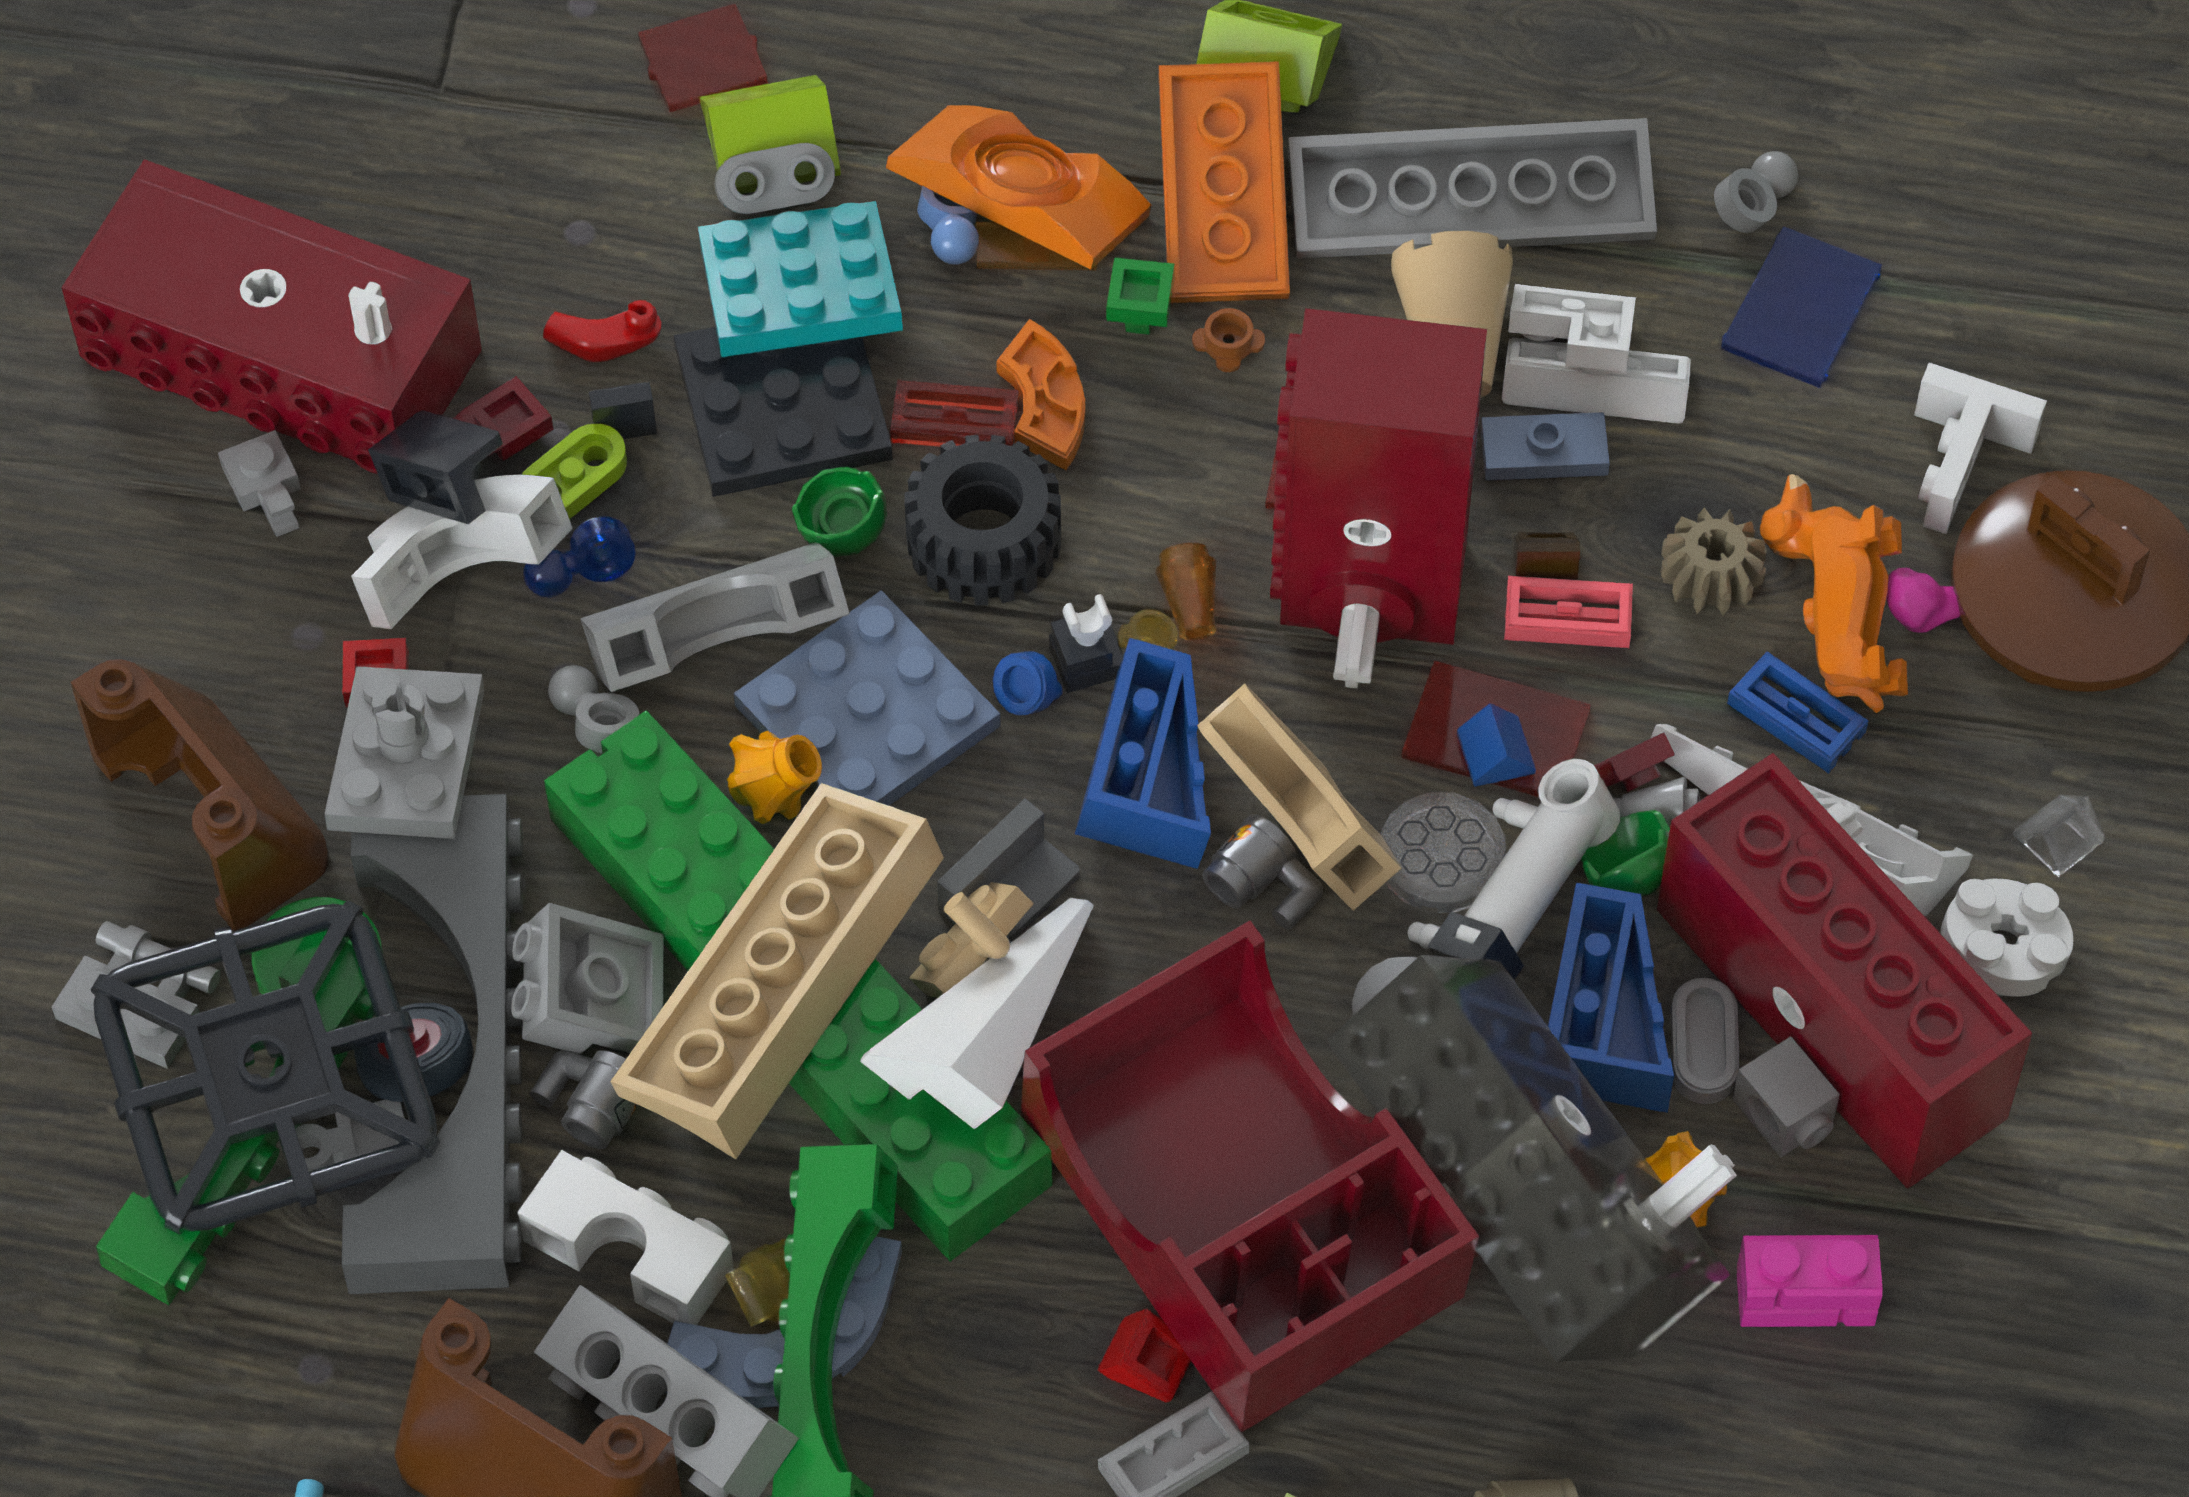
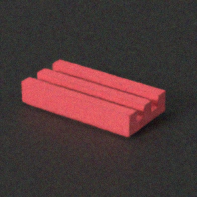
M1508 576L1504 640L1629 648L1633 584ZM1519 599L1549 600L1558 602L1557 605L1519 603ZM1581 603L1619 605V609L1582 607Z

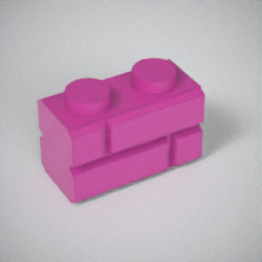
M1878 1235L1743 1236L1737 1262V1287L1741 1327L1836 1326L1838 1322H1843L1845 1326H1875L1883 1288Z

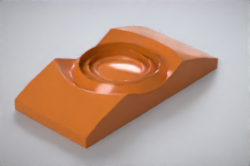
M948 105L890 154L886 164V169L924 186L1088 269L1096 266L1149 217L1152 206L1129 180L1098 154L1065 153L1050 141L1034 136L1012 112L979 106Z

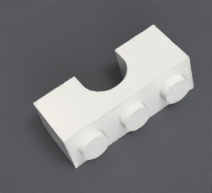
M561 1150L518 1211L523 1241L577 1271H580L587 1259L597 1248L606 1243L624 1241L638 1246L644 1251V1254L630 1273L635 1303L672 1323L678 1321L697 1325L734 1271L731 1243L718 1226L703 1218H695L692 1221L673 1211L667 1200L655 1191L645 1187L635 1190L616 1180L615 1175L607 1166L590 1157H584L581 1161Z

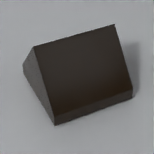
M1517 532V534H1514L1515 576L1578 580L1580 541L1573 532Z

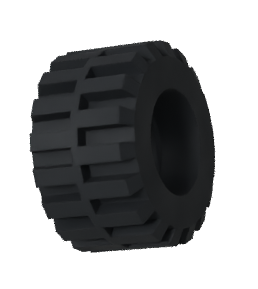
M977 434L965 436V444L956 446L953 440H950L940 445L939 456L929 452L920 461L921 471H913L908 480V492H905L904 505L908 555L912 556L913 568L918 576L927 575V586L937 593L947 588L949 590V599L960 603L967 596L975 598V605L988 606V598L999 597L1002 604L1015 600V591L1021 589L1024 593L1028 594L1037 588V576L1043 578L1049 576L1053 570V558L1059 557L1061 549V495H1059V483L1055 473H1048V463L1040 454L1030 458L1029 446L1019 441L1011 447L1005 445V437L992 435L990 441H979ZM975 510H994L1012 518L1007 524L991 530H973L955 522L960 516Z

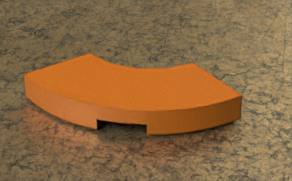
M1029 319L996 361L997 374L1015 388L1023 404V414L1014 431L1015 443L1019 441L1029 446L1030 452L1036 455L1040 454L1045 460L1067 470L1076 456L1084 434L1085 397L1083 386L1077 373V366L1066 348L1044 327Z

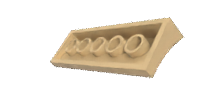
M821 783L610 1081L618 1097L667 1118L701 1137L734 1159H737L944 859L927 819Z

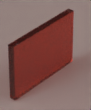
M1434 660L1402 749L1401 758L1471 778L1457 736V729L1491 703L1519 717L1536 768L1535 774L1491 784L1539 797V784L1543 776L1553 766L1562 761L1575 758L1591 711V704Z

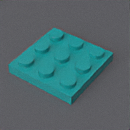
M876 201L844 203L837 207L802 212L787 211L775 216L740 221L726 220L718 224L698 227L701 254L721 357L903 331L901 308Z

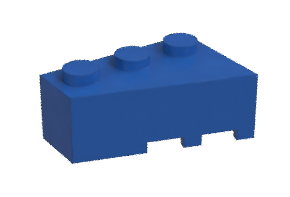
M1129 638L1115 680L1075 834L1198 869L1211 835L1209 816H1206L1203 793L1205 776L1203 762H1200L1197 740V725L1199 723L1191 655Z
M1576 882L1543 1050L1538 1089L1668 1113L1674 1073L1671 1058H1668L1663 1031L1664 1019L1661 1003H1658L1653 976L1654 964L1641 894Z

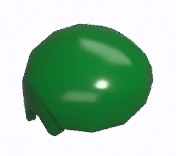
M839 467L822 470L806 482L796 503L792 506V512L797 529L808 544L818 542L833 557L858 554L876 542L885 527L887 504L886 497L872 473L869 471L860 472L849 467Z
M1651 810L1638 811L1620 817L1616 831L1606 841L1597 846L1589 847L1581 858L1583 871L1589 884L1641 894V897L1653 894L1661 885L1670 830L1663 814L1659 811Z

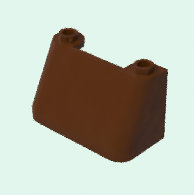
M123 659L108 660L98 664L70 682L93 761L111 782L121 776V771L135 770L145 773L153 785L157 786L182 769L204 796L196 805L192 814V828L198 842L211 858L220 895L215 899L217 911L233 931L248 927L315 883L325 873L329 864V852L321 830L216 704L207 696L134 662Z
M449 1298L430 1321L422 1336L395 1446V1459L402 1479L410 1487L426 1497H682L672 1437L643 1419L633 1415H618L605 1420L593 1431L587 1441L581 1444L490 1386L492 1384L490 1372L485 1370L483 1366L491 1354L492 1340L486 1323L478 1315Z

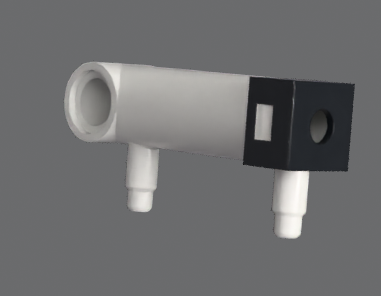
M1571 759L1553 766L1543 776L1539 784V798L1541 800L1539 807L1515 799L1512 801L1505 798L1496 800L1493 804L1494 815L1505 820L1508 824L1523 830L1464 916L1451 911L1441 927L1434 924L1426 925L1415 922L1408 929L1409 940L1429 950L1435 960L1463 964L1478 970L1493 985L1499 1001L1502 1000L1524 967L1517 952L1589 847L1597 846L1606 841L1616 831L1620 822L1619 808L1595 766L1586 760Z

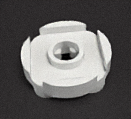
M1969 879L1959 887L1955 898L1948 906L1940 929V934L1996 994L2004 996H2029L2046 989L2049 980L2057 976L2059 977L2065 969L2073 948L2072 928L2065 913L2058 907L2059 897L2052 888L2041 883L2027 885L2008 879ZM1992 931H2008L2018 938L2017 942L2013 945L2008 944L2003 935Z

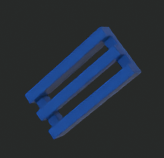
M1766 652L1729 692L1727 702L1735 710L1828 774L1836 766L1840 755L1844 757L1852 747V742L1855 739L1859 740L1866 733L1869 721L1769 652ZM1766 676L1843 730L1840 733L1809 713L1810 709L1793 697L1787 698L1761 679Z

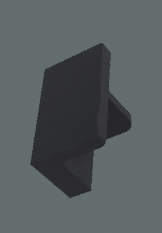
M423 410L414 414L369 448L368 451L389 501L469 525L486 511L474 481L481 471L480 461L499 448L503 442L499 432L496 430Z

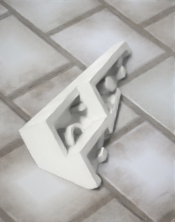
M1657 724L1654 728L1651 738L1664 732L1675 753L1674 756L1664 760V762L1708 795L1747 770V768L1732 761L1733 752L1716 746L1712 751L1676 732V728L1668 724ZM1800 781L1826 810L1838 801L1843 806L1849 804L1856 811L1855 819L1863 826V831L1854 837L1853 840L1925 917L1968 869L1973 855L1967 851L1956 847L1952 851L1940 852L1917 840V830L1903 824L1896 829L1860 810L1861 806Z
M1069 898L1011 942L1010 950L1005 957L1000 959L990 958L867 1051L860 1062L907 1099H911L924 1089L973 1129L977 1128L1003 1108L1024 1061L1025 1050L1031 1046L1094 905L1088 900Z

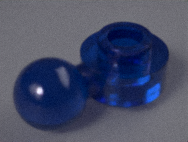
M604 516L589 519L574 531L570 540L569 551L563 553L553 549L539 565L525 563L523 569L524 581L534 594L545 598H552L564 593L570 586L573 576L578 573L594 582L615 580L623 576L631 568L635 560L636 549L630 532L623 522L612 517ZM601 541H607L601 546H594Z

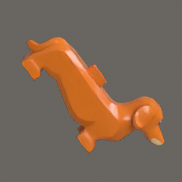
M1789 475L1780 504L1765 511L1762 516L1760 534L1768 547L1776 555L1791 559H1810L1813 561L1814 595L1812 598L1805 600L1803 615L1809 632L1815 635L1817 664L1820 674L1825 679L1827 691L1835 697H1859L1869 708L1878 713L1884 708L1881 696L1908 695L1907 661L1902 658L1891 660L1887 667L1884 647L1877 645L1888 592V573L1880 558L1902 553L1901 522L1893 516L1883 518V510L1875 505L1866 508L1861 519L1848 510L1836 506L1813 512L1812 497L1807 482L1797 475Z

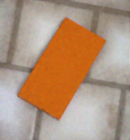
M1279 61L1160 65L1159 95L1167 263L1175 264L1171 303L1289 299L1290 286Z

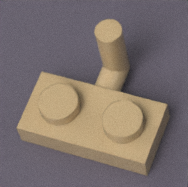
M994 882L979 887L968 898L962 892L957 893L944 907V912L956 924L947 934H940L927 944L919 956L920 966L909 979L925 995L939 998L980 967L987 958L1000 959L1005 957L1010 950V942L1006 936L1034 903L1017 886Z

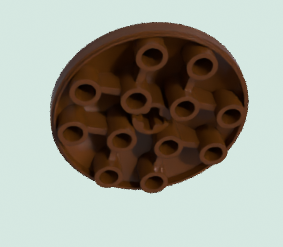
M2071 470L2051 471L2024 477L2007 484L1986 498L1973 511L1959 535L1951 568V586H1953L1957 598L1960 618L1971 637L1983 651L2007 670L2017 674L2031 684L2079 692L2106 691L2137 683L2160 671L2181 652L2189 640V533L2180 520L2165 505L2149 493L2130 483L2103 474Z

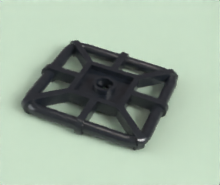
M347 900L343 905H319L235 931H231L230 926H225L213 930L214 937L125 963L110 971L108 975L99 974L91 988V992L95 995L93 1001L95 1021L119 1095L114 1101L118 1118L121 1121H127L150 1199L158 1214L165 1219L164 1227L181 1235L185 1230L191 1232L210 1230L298 1202L301 1208L317 1204L316 1197L405 1170L420 1162L423 1157L431 1158L440 1141L436 1137L435 1111L410 1038V1034L414 1031L413 1022L409 1012L401 1010L377 934L368 919L362 915L363 907ZM327 931L298 984L255 997L252 996L240 956ZM350 940L376 1017L326 1032L315 996L345 943ZM222 962L235 1003L190 1015L136 988ZM120 1009H126L184 1037L196 1072L144 1087ZM376 1042L384 1043L410 1121L344 1090L334 1055ZM266 1049L270 1058L282 1057L284 1060V1064L278 1066L275 1069V1075L270 1078H262L260 1074H250L245 1068L255 1063L254 1053L259 1050ZM203 1095L214 1131L181 1190L177 1193L153 1112L159 1108ZM338 1112L399 1143L308 1171L294 1125ZM277 1131L291 1177L204 1204H198L231 1144Z

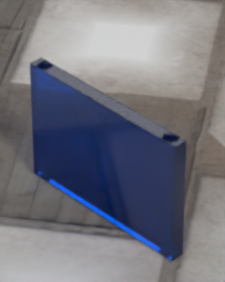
M1783 226L1782 230L1776 235L1775 243L1731 326L1723 335L1721 349L1821 388L1823 382L1828 379V372L1875 282L1880 279L1882 264Z

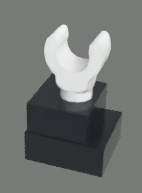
M1101 594L1095 596V605L1082 613H1075L1072 603H1067L1062 611L1065 618L1051 622L1049 649L1067 693L1112 681L1117 677L1123 653L1111 625L1112 617Z

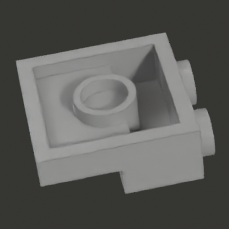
M548 903L528 923L521 925L513 942L512 954L514 960L524 963V978L518 984L511 1004L513 1017L523 1020L522 1039L577 1054H582L592 1044L631 1053L663 1008L664 935Z

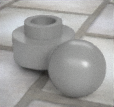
M1767 152L1755 160L1751 169H1738L1722 180L1716 186L1714 192L1715 205L1721 219L1733 229L1743 233L1754 232L1772 219L1777 210L1776 199L1790 194L1797 184L1798 169L1793 159L1782 152Z
M565 666L559 669L549 682L548 694L553 706L564 714L576 715V738L583 746L602 754L601 741L639 715L637 705L629 698L615 693H599L595 676L582 666Z

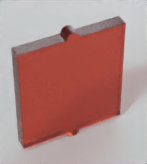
M736 3L638 32L639 41L650 65L648 67V77L652 81H657L669 112L700 104V97L768 83L766 72L756 52L758 48L757 37L749 35Z

